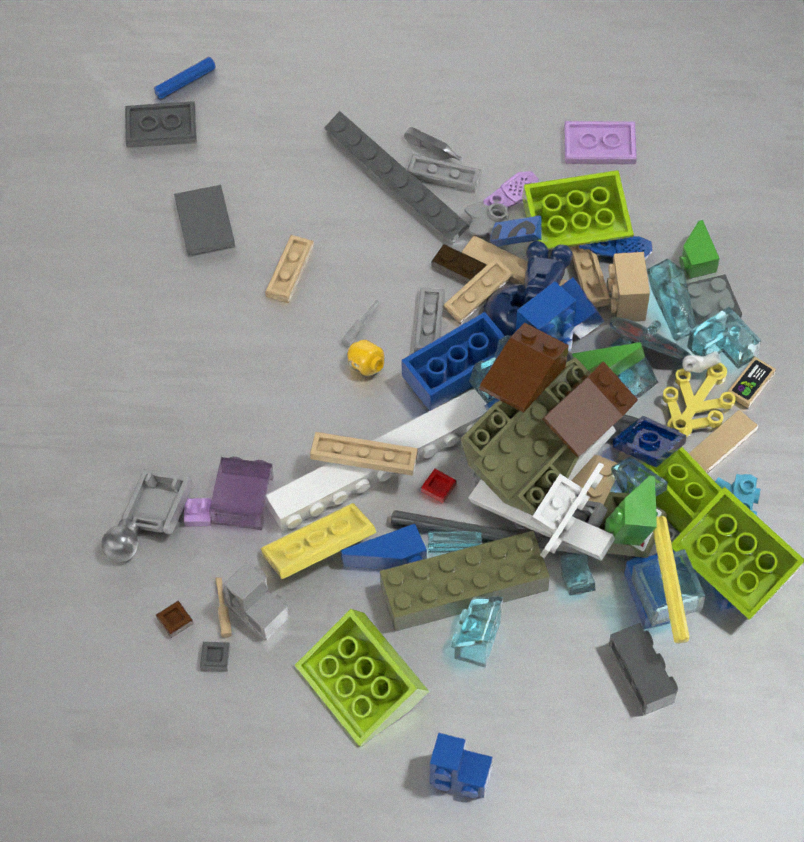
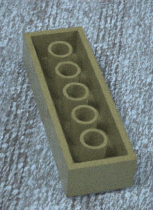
M534 531L379 571L380 586L394 631H400L548 591L550 575L543 557L540 556L541 550Z

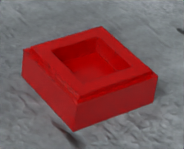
M434 468L421 486V492L443 504L457 485V480Z

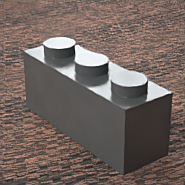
M641 623L611 634L609 647L644 715H647L673 704L678 692V686L672 676L669 677L665 671L666 665L660 653L656 654L651 634L648 630L644 631Z

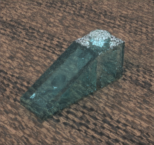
M665 259L648 268L647 272L651 290L673 339L679 341L696 332L697 327L684 270L669 259Z

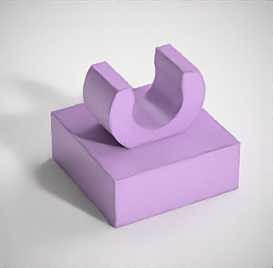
M211 498L187 499L184 508L185 526H211Z

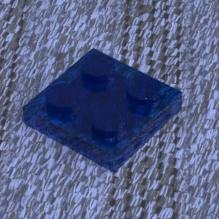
M642 416L613 439V448L657 468L686 443V435Z

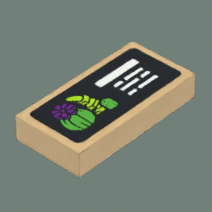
M754 357L728 392L735 395L736 402L749 408L775 375L776 369Z

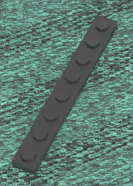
M341 111L324 127L329 134L453 244L469 228L467 222Z

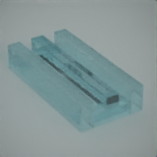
M428 532V553H450L482 544V532Z

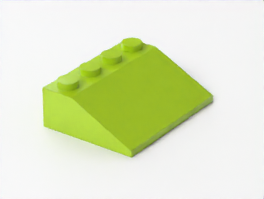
M619 170L524 184L522 201L526 218L541 216V240L537 241L543 242L548 250H553L557 245L572 247L634 236Z
M725 486L671 543L672 549L749 620L804 565V558Z
M350 609L295 664V667L359 746H363L411 711L430 692L366 614L354 609Z

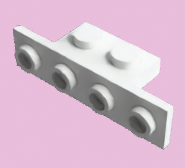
M600 462L583 488L559 474L532 516V521L553 533L541 552V557L545 558L549 551L553 554L562 542L558 538L562 530L568 532L576 520L572 516L576 508L579 510L583 509L590 498L586 495L590 487L595 489L601 481L603 475L599 472L604 465Z

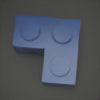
M574 278L561 285L566 292L576 299L573 334H576L581 339L605 321Z
M438 732L430 760V784L441 791H450L451 789L459 791L462 795L469 798H477V796L484 798L492 770L493 757L466 750V739Z

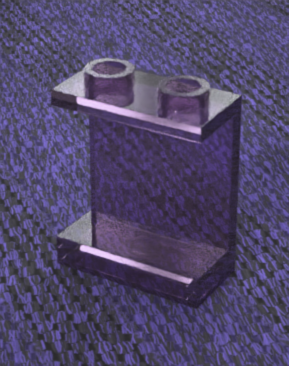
M221 457L209 508L211 524L263 530L265 499L269 481H273L274 478L272 463H267L263 460H242L239 457Z

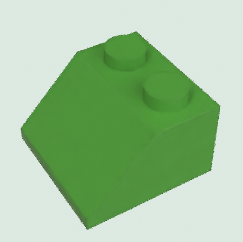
M649 476L607 517L605 531L614 535V544L640 546L657 527L655 476Z

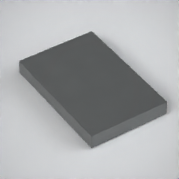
M195 101L125 106L126 147L197 143Z
M221 185L174 194L188 256L235 246Z

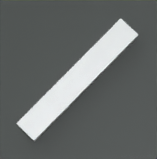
M482 479L469 496V500L473 504L549 538L553 535V533L532 521V515L505 504ZM577 518L569 531L562 530L558 537L562 540L561 543L601 561L615 540L613 534Z

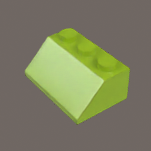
M680 444L642 463L633 482L638 487L649 476H655L656 507L667 513L666 519L680 533L722 490Z

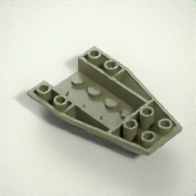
M576 357L566 362L564 370L524 413L502 401H498L460 438L467 463L472 470L505 504L532 516L559 474L569 478L579 459L542 420L553 406L588 371Z

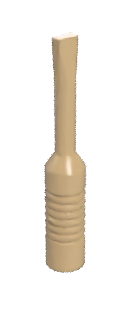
M216 577L220 603L218 615L221 636L228 638L232 636L229 610L224 601L222 578Z

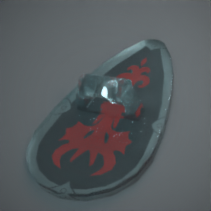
M614 317L610 319V327L629 340L636 343L641 342L645 347L682 360L686 356L691 355L679 345L657 333L661 327V323L658 320H654L647 328L625 318Z

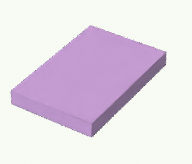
M565 121V164H636L635 122Z

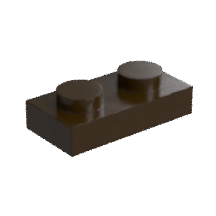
M443 244L431 261V267L466 284L486 267L485 263Z

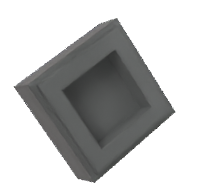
M203 642L200 662L201 670L228 671L230 643Z

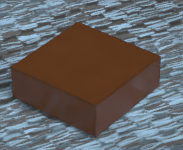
M179 601L156 614L157 620L170 638H173L194 624L192 618Z

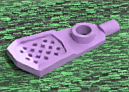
M532 171L518 172L484 199L483 203L490 206L495 203L493 200L498 199L501 201L499 203L506 206V208L523 202L524 184L537 183L539 179Z

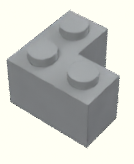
M246 562L224 583L228 608L267 640L289 618L288 605L281 596H274L268 591L265 573L260 568H253Z

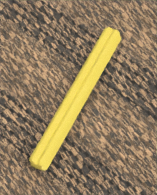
M656 516L657 527L653 534L673 639L677 644L686 643L689 641L690 636L667 519L665 516Z

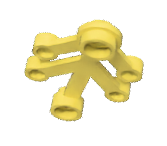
M722 363L707 369L706 379L695 396L689 383L691 373L683 368L677 370L675 382L680 387L686 405L682 415L676 402L678 390L674 387L664 389L662 399L667 403L671 416L667 426L679 430L677 440L689 437L692 430L706 427L718 428L722 425L723 414L716 409H731L734 407L736 398L731 392H724L720 398L704 401L714 385H720L726 380L727 368ZM683 375V376H685V377H687V378H686V379H681V378H679V376ZM666 394H673L674 397L670 398ZM723 399H730L731 402L727 403ZM711 411L708 417L692 419L696 413ZM717 417L719 421H713L711 418ZM676 425H682V426H684V427H683V428H679V427H677Z

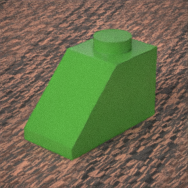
M703 220L697 222L683 246L682 256L679 257L681 269L683 271L686 270L689 279L716 273L719 265V255Z

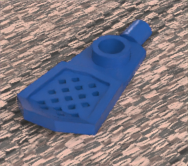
M640 236L579 245V249H588L595 254L614 257V254L644 252L646 259L653 251L652 241Z

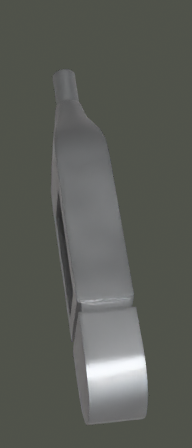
M410 127L404 134V138L409 143L442 159L455 158L459 161L462 160V157L456 155L448 144L416 128Z

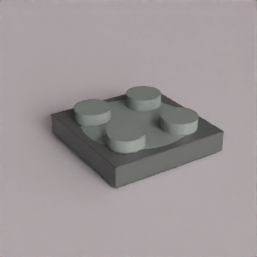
M726 274L682 284L678 287L679 294L694 330L741 319L742 317L741 309Z

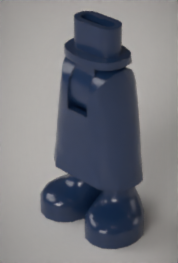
M534 241L530 243L526 252L528 262L524 279L526 303L554 281L560 284L565 274V268L571 264L573 253L568 246H555L551 252L550 259H548L549 251L543 242Z

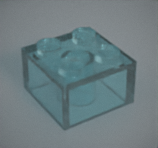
M685 549L674 552L685 615L703 609L706 595ZM658 558L634 565L631 580L651 626L670 621Z

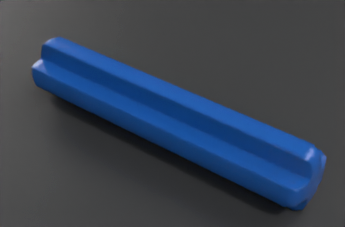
M207 57L154 87L156 96L162 99L216 68L214 60L211 57Z

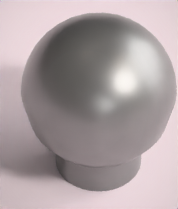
M122 519L118 526L110 528L103 535L102 550L110 560L125 562L131 559L137 552L139 526L129 519Z

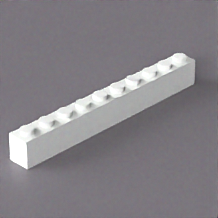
M478 386L373 441L418 448L416 462L423 458H430L446 446H454L487 411L484 405L494 400L495 397L483 392ZM330 462L267 494V508L282 531L288 528L293 529L309 517L319 516L325 509L333 505L342 504L348 497L356 493L365 492L371 485L379 481L388 480L394 473Z

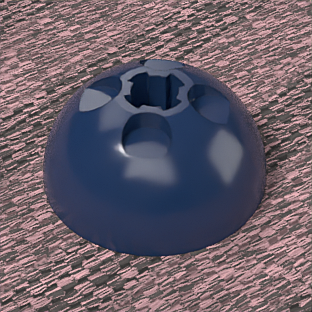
M522 283L509 284L499 288L488 298L482 313L485 312L508 340L516 332L517 310L526 304L524 297L525 288Z

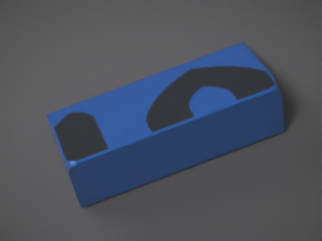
M541 216L496 222L490 242L498 247L541 240Z

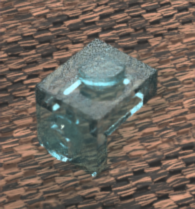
M576 553L562 555L560 557L562 579L569 596L596 591L595 581L588 567V556Z

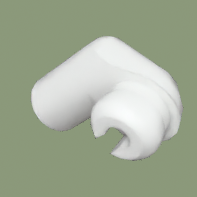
M717 351L706 356L688 355L683 359L682 366L687 372H702L720 363L721 357Z

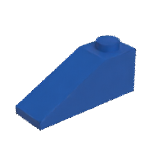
M412 524L341 550V559L344 567L389 569L427 559V549L416 525Z

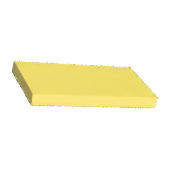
M352 503L260 549L264 558L280 578L284 579L377 532L371 521Z

